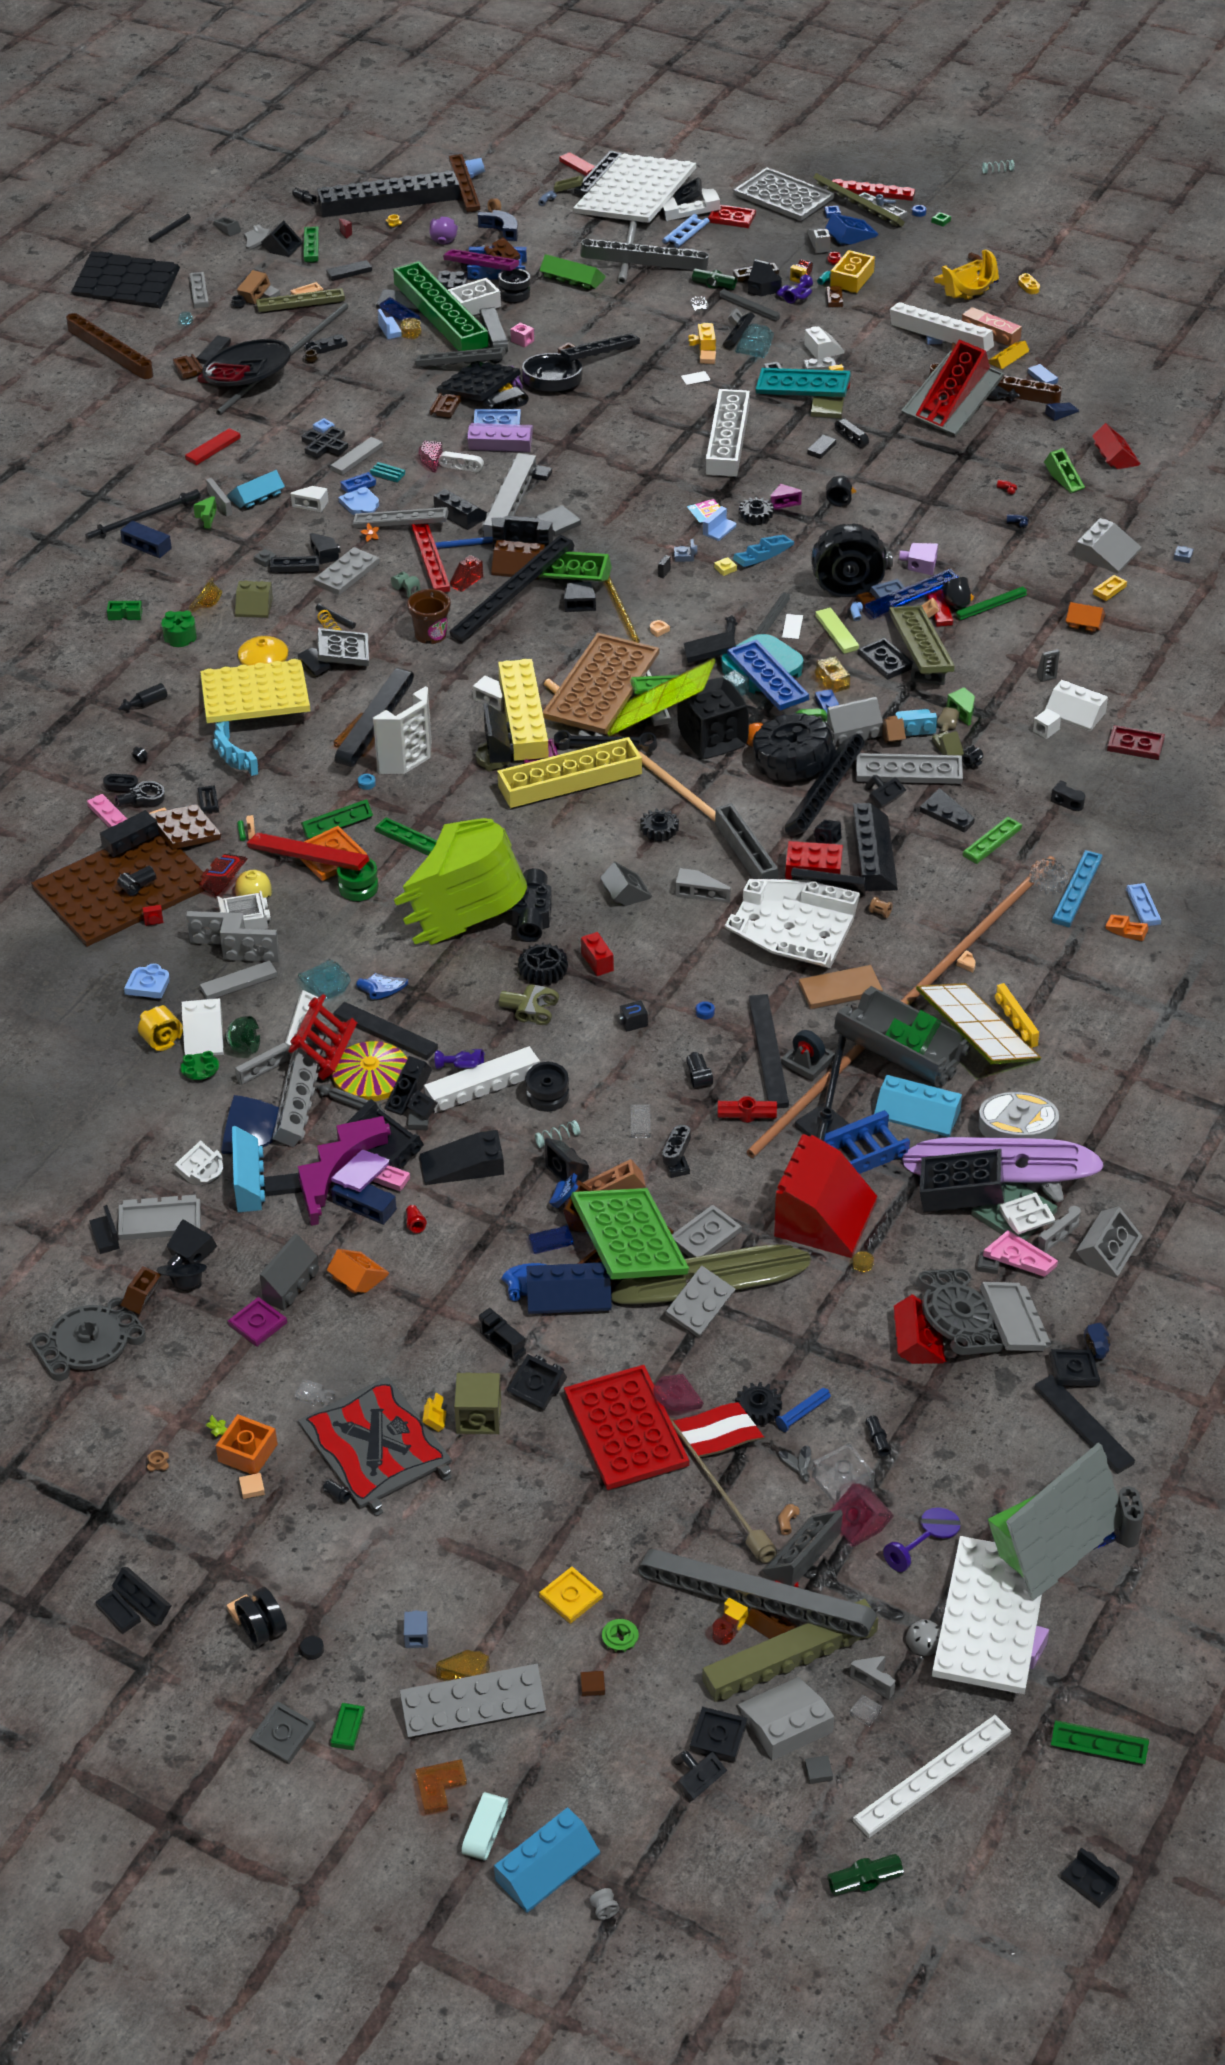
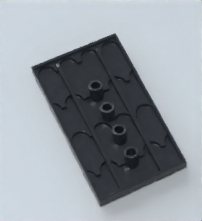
M91 251L71 293L74 296L161 309L180 267L174 262Z

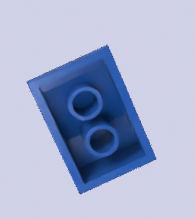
M832 213L825 229H828L829 234L835 237L836 241L842 245L844 243L851 245L878 236V233L864 220Z

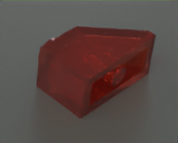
M469 555L459 562L449 583L450 586L462 592L483 577V561Z

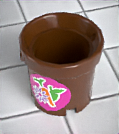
M424 589L415 592L407 600V608L412 617L414 634L417 641L426 644L425 640L431 641V644H436L446 638L448 613L451 606L450 598L446 593L435 589Z

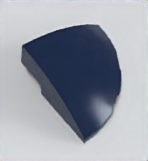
M234 1095L225 1127L222 1154H233L232 1126H237L257 1137L259 1146L265 1147L273 1142L272 1137L279 1107L261 1100Z

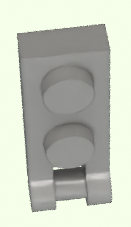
M1071 1206L1068 1214L1060 1220H1056L1048 1230L1042 1231L1038 1237V1249L1046 1253L1079 1226L1080 1208Z

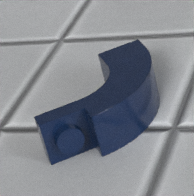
M493 210L492 213L478 212V228L499 229L503 232V237L507 241H517L518 223L514 216L499 210Z

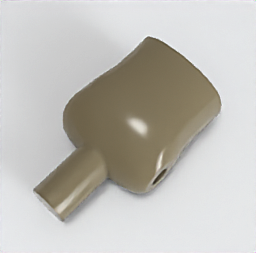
M949 707L943 708L937 720V726L941 727L940 734L947 732L948 729H956L959 718L958 710Z

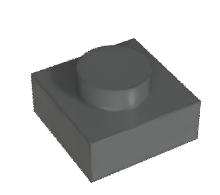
M263 549L254 556V562L267 567L270 565L271 557H277V555Z

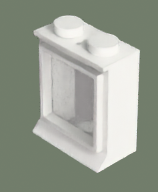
M259 891L260 893L224 899L217 896L219 912L243 913L245 929H267V921L271 920L269 909L265 910L268 908L267 899L262 897L261 891Z

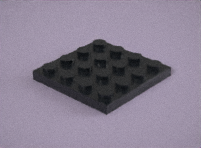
M473 361L469 366L462 368L460 372L452 375L450 379L442 382L436 389L438 394L457 395L461 398L483 401L519 376L521 372L520 368L512 366L507 367L501 364L495 365L489 362Z

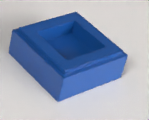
M838 206L824 207L827 219L831 217L832 213L841 215Z

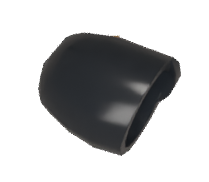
M842 475L833 477L826 485V498L830 504L837 507L849 505L852 500V494L856 493L850 480Z
M966 577L954 578L942 586L945 602L951 608L964 609L974 599Z

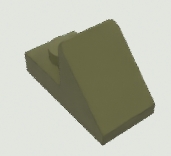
M947 731L932 736V742L943 755H964L957 731L951 733Z

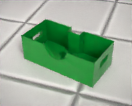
M108 601V620H122V618L141 620L143 612L142 601Z

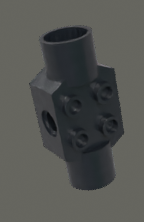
M536 868L528 869L523 873L527 882V889L521 900L512 907L513 927L517 928V936L526 942L539 940L542 936V930L550 927L552 887L547 885V874Z

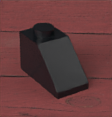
M310 533L311 548L314 554L320 557V564L339 559V553H341L340 546L336 544L333 538Z

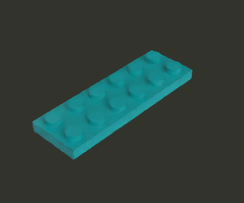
M761 368L755 390L756 394L845 397L851 372L841 370Z

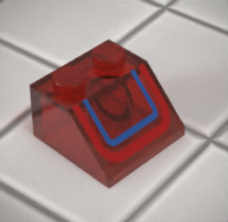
M224 854L220 859L216 857L210 865L212 867L211 870L207 868L200 876L203 879L199 885L216 898L234 878L248 858Z

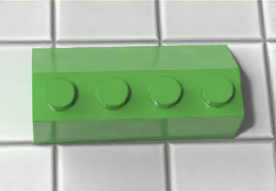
M546 254L540 267V272L546 278L552 279L554 277L560 282L569 281L570 284L575 286L580 284L586 289H590V287L596 289L606 277L595 267Z
M566 551L542 572L539 577L605 581L609 578L612 566L609 554Z

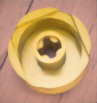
M166 1006L155 1007L149 1011L142 1012L140 1015L141 1020L138 1024V1032L155 1050H167L174 1045L173 1042L176 1038L180 1039L183 1033V1025Z

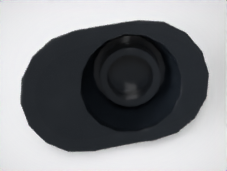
M200 1263L163 1265L158 1267L156 1271L161 1275L170 1276L172 1284L176 1288L192 1290L202 1286V1272L207 1269V1266Z

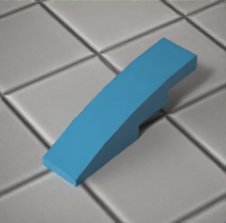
M785 535L761 538L759 544L748 546L746 552L735 553L733 560L743 567L754 565L782 553L793 546L794 541Z

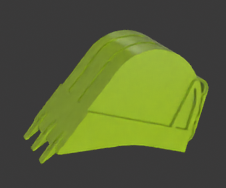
M481 818L444 824L435 847L403 885L405 892L394 899L396 905L410 901L414 910L413 913L403 919L405 925L417 921L421 924L423 932L412 938L414 944L429 941L430 945L465 932L467 927L509 910L524 896L527 882L511 849L512 844L505 829L499 824L494 823L493 819Z

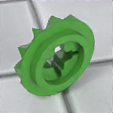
M615 1619L607 1623L603 1628L602 1641L606 1644L607 1649L612 1648L615 1652L618 1650L626 1652L628 1648H634L635 1643L638 1641V1629L628 1620ZM618 1630L619 1633H621V1635L624 1636L623 1641H621L617 1637Z

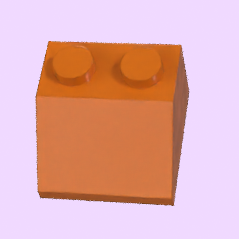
M1070 602L1066 623L1071 628L1079 629L1080 626L1085 627L1087 631L1095 632L1101 629L1105 611L1101 607Z
M337 1249L327 1268V1271L332 1274L334 1280L346 1284V1289L353 1293H367L389 1274L388 1271L362 1252Z

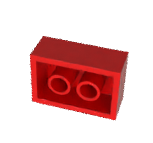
M789 841L785 880H792V868L841 874L843 845Z

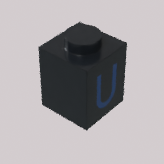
M641 1000L620 1006V1014H618L619 1024L624 1026L626 1032L648 1026V1012Z

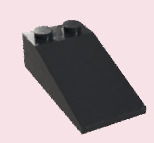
M498 1130L478 1132L420 1154L425 1185L504 1175V1159Z

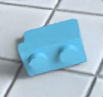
M928 709L896 712L898 719L903 718L905 736L936 733V713H930Z

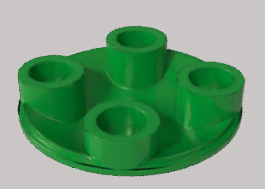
M211 1051L194 1055L187 1054L183 1057L181 1064L182 1074L193 1080L208 1078L219 1069V1061Z

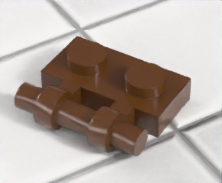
M504 237L492 243V248L489 246L484 247L486 255L515 260L521 258L519 252Z

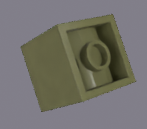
M457 1373L454 1405L456 1434H500V1373Z

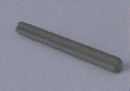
M725 289L720 291V297L774 321L780 319V313Z
M783 592L752 636L767 633L790 600L789 593Z

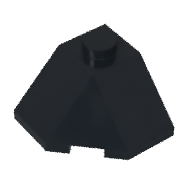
M754 260L748 280V294L761 297L776 294L782 287V278L771 269L772 266L769 262Z

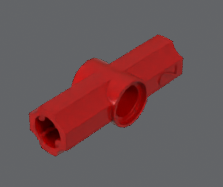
M749 1096L742 1097L739 1101H718V1118H739L742 1122L746 1123L754 1121L755 1118H777V1101H756Z

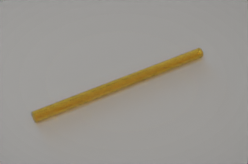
M609 575L608 580H605L633 642L639 643L640 639Z

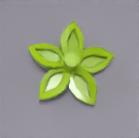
M213 1415L210 1416V1422L205 1425L212 1429L211 1433L216 1437L219 1435L223 1436L227 1430L225 1427L226 1421H217Z

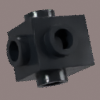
M823 820L814 829L816 843L836 844L842 838L841 822Z

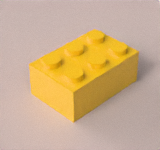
M848 250L831 270L830 286H838L843 290L857 293L874 273L875 257Z

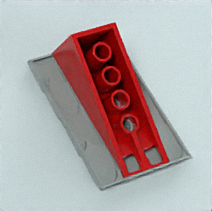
M959 339L953 351H949L901 411L908 417L915 418L922 423L929 424L936 429L956 436L971 419L979 406L983 404L991 391L995 389L1003 378L1004 373L990 368L986 350Z

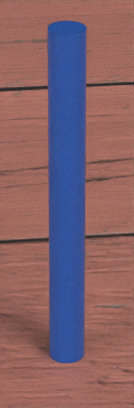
M482 537L435 542L437 549L487 544L493 543V538Z

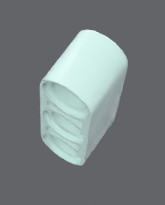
M487 1792L483 1793L464 1838L462 1854L481 1860L488 1858L505 1816L508 1798Z

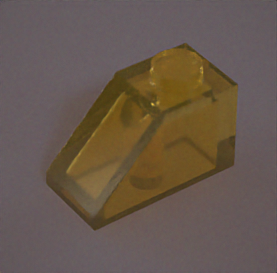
M465 1650L438 1661L436 1664L437 1679L443 1681L486 1674L490 1670L489 1656L479 1651Z

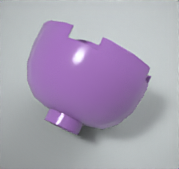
M441 216L440 219L435 220L433 218L430 221L429 234L436 243L448 244L456 238L458 225L454 224L453 219Z

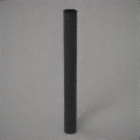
M184 215L148 238L149 242H154L191 218L190 215Z

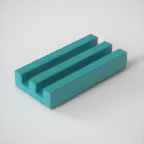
M377 462L373 469H370V474L398 482L405 475V470Z

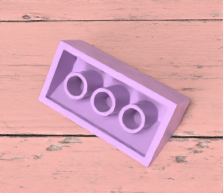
M471 423L467 438L469 450L531 452L533 425Z

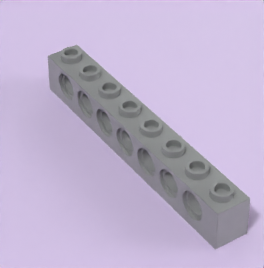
M303 1018V1019L301 1020V1022L299 1023L297 1032H298V1030H299V1028H300V1026H301V1024H302L304 1018ZM312 1024L310 1030L324 1041L326 1035ZM306 1037L304 1042L321 1055L323 1050ZM300 1048L296 1049L291 1055L272 1139L294 1147L298 1141L301 1142L304 1138L305 1130L303 1128L309 1118L306 1114L312 1105L310 1098L315 1091L313 1084L317 1080L318 1073H316V1070L319 1068V1064Z

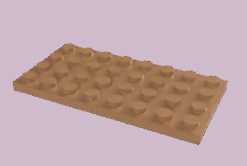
M597 633L544 709L543 718L606 734L634 692L630 683L631 678L645 676L659 655V648Z

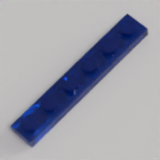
M951 569L945 570L865 604V610L873 618L889 612V607H900L941 590L943 584L958 578V576Z

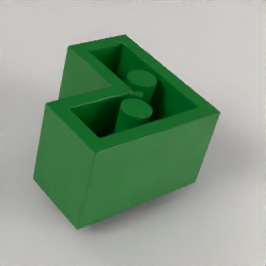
M920 1010L912 1026L894 1018L885 1035L924 1055L942 1021Z

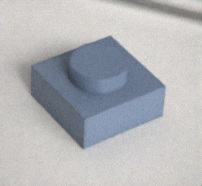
M1177 546L1173 560L1190 563L1194 549L1186 546Z

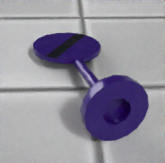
M931 1508L925 1511L921 1518V1525L926 1532L906 1547L898 1542L887 1544L883 1549L886 1562L897 1572L906 1571L911 1565L909 1551L930 1535L938 1538L955 1536L960 1530L961 1522L959 1517L954 1512L945 1508Z

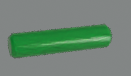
M240 820L237 822L240 841H245L244 823Z

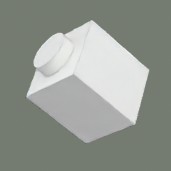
M1046 709L1034 718L1033 732L1046 739L1060 730L1061 716Z

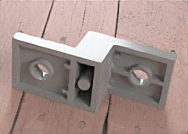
M187 911L186 917L190 943L222 945L223 960L261 962L270 960V962H279L280 953L277 930L245 929L243 913ZM255 944H261L263 947H258Z

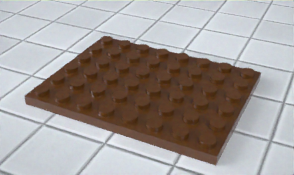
M160 833L115 857L105 849H102L31 882L35 892L86 947L143 921L142 907L161 905V909L164 911L213 887V881L180 848L172 849ZM149 865L156 874L157 879L142 886L140 891L134 896H129L117 884L121 874H133Z

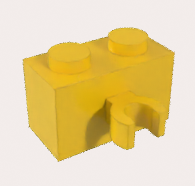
M713 323L698 324V336L688 335L689 346L699 344L700 355L701 351H716Z

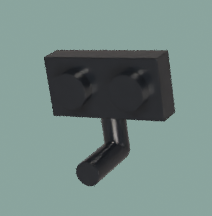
M873 775L865 785L868 790L872 789L875 784L878 786L876 790L870 793L869 797L879 809L906 791L905 787L896 777L884 784L878 775Z
M683 1751L673 1758L674 1764L680 1765L685 1762L690 1769L689 1772L676 1782L690 1801L698 1797L727 1771L713 1752L709 1753L699 1763L694 1760L688 1751Z

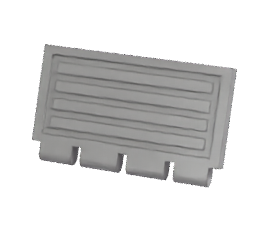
M184 1195L182 1200H178V1196L162 1197L161 1202H158V1198L141 1199V1203H138V1199L123 1200V1204L119 1205V1240L172 1236L182 1219L201 1229L200 1199H197L196 1195Z
M982 1282L980 1290L1006 1350L1044 1351L1045 1348L1051 1346L1050 1339L1026 1286H1020V1283Z

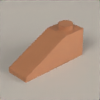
M632 1159L583 1182V1184L594 1191L646 1187L643 1172Z

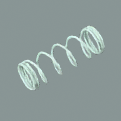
M1013 160L1009 161L1010 171L1014 170ZM986 162L982 164L984 174L988 173V164Z
M577 1121L568 1122V1124L571 1123L573 1133L576 1136L580 1135ZM567 1124V1128H566L564 1125H560V1126H559V1132H558V1134H559V1137H560V1140H561V1141H562V1137H561V1135H560V1127H561V1126H563V1127L566 1129V1131H567V1133H568V1137L570 1138V1134H569V1131H568V1124ZM552 1129L550 1133L544 1130L542 1135L539 1132L535 1133V1140L539 1148H542L543 1144L545 1146L544 1132H547L551 1139H553Z

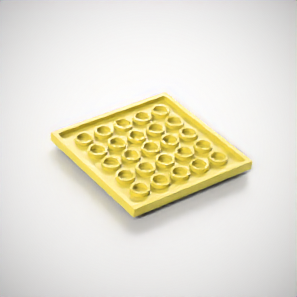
M291 659L285 662L274 661L267 664L257 663L250 666L240 665L232 668L223 667L221 669L200 671L207 723L310 711L301 660Z

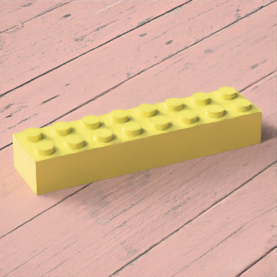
M532 659L498 662L499 681L505 714L510 725L509 733H511V744H513L514 761L549 758L548 738Z
M627 737L498 770V787L509 807H518L642 774V757L631 739Z

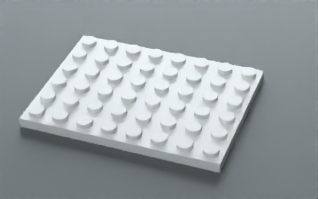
M622 154L590 191L575 205L573 211L577 214L649 223L696 169V163L678 161L676 159L667 160L665 158L658 159Z

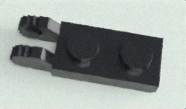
M336 334L318 341L311 340L306 342L304 347L306 350L313 349L317 354H322L346 347L348 342L342 334Z

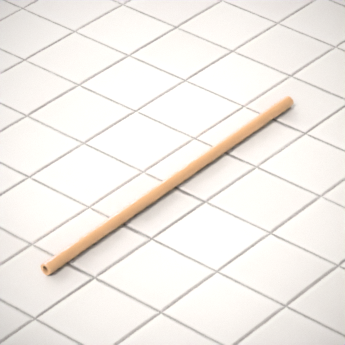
M550 679L544 682V686L554 694L560 688ZM611 727L605 735L610 736V733L612 731ZM618 733L611 735L612 737H622ZM637 749L642 757V764L715 822V810Z

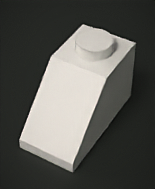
M310 486L291 492L292 507L322 512L328 503L327 488Z
M487 676L481 678L473 685V700L487 703L496 710L502 711L503 699L499 681Z

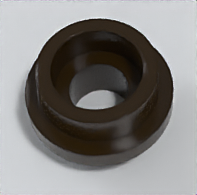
M313 349L306 350L303 356L304 360L309 363H313L319 358L317 352Z

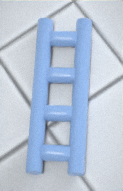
M693 214L668 234L662 242L667 244L670 241L674 243L676 248H679L708 224L709 219L701 220L697 218L696 214Z

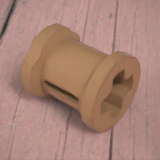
M874 897L870 903L869 912H877L882 914L883 917L888 918L891 914L893 903H886L879 900L878 897Z

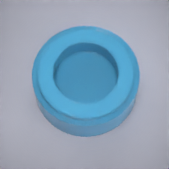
M363 774L358 778V786L361 789L369 790L376 785L375 777L371 774Z

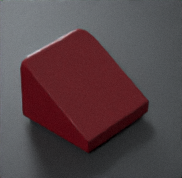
M339 218L340 232L347 239L352 235V223Z

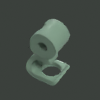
M400 572L398 575L391 577L392 586L396 590L403 587L407 589L408 598L412 595L411 589L416 586L415 592L421 590L419 579L416 576L409 577L407 573Z

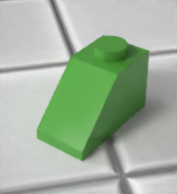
M965 687L948 694L947 707L958 710L959 719L967 726L971 725L975 696Z

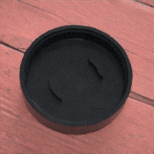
M560 353L534 355L526 359L522 364V380L526 385L537 390H568L577 386L582 381V364L578 359L567 361L564 357L560 356Z

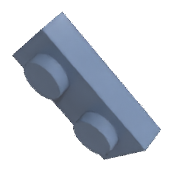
M898 579L871 586L870 592L878 602L905 595L907 591Z

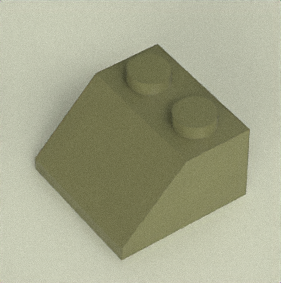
M239 581L236 590L235 617L268 618L273 601L272 582Z

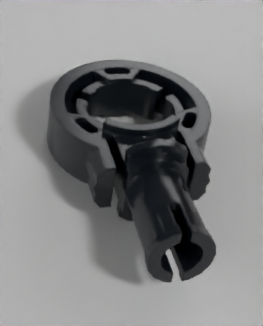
M144 781L137 784L135 788H130L129 793L115 795L114 799L117 807L131 803L134 806H157L165 799V789L158 782ZM150 790H152V792H155L157 795L150 796L144 792H149Z

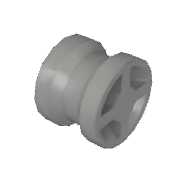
M609 1888L601 1889L590 1897L591 1905L596 1908L595 1913L600 1920L613 1917L620 1909L617 1901L613 1900L614 1894Z

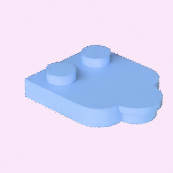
M366 486L338 497L339 503L352 515L375 512L379 507L378 497Z
M158 964L138 967L132 971L124 992L126 995L162 998L170 981L169 972L162 969Z

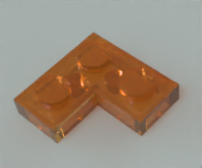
M462 1759L415 1769L425 1815L448 1810L444 1789L467 1784Z

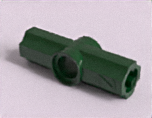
M700 269L693 270V282L706 284L711 289L720 287L734 290L736 288V277L724 275L718 270H713L712 272Z
M893 1854L873 1861L869 1858H862L854 1862L850 1868L828 1874L827 1879L831 1893L837 1896L857 1889L863 1892L873 1890L880 1882L903 1876L904 1871L900 1857L897 1854Z

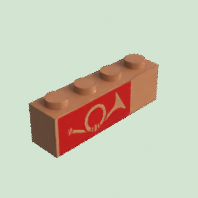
M973 307L962 314L963 322L992 330L994 341L1010 346L1021 339L1022 326Z

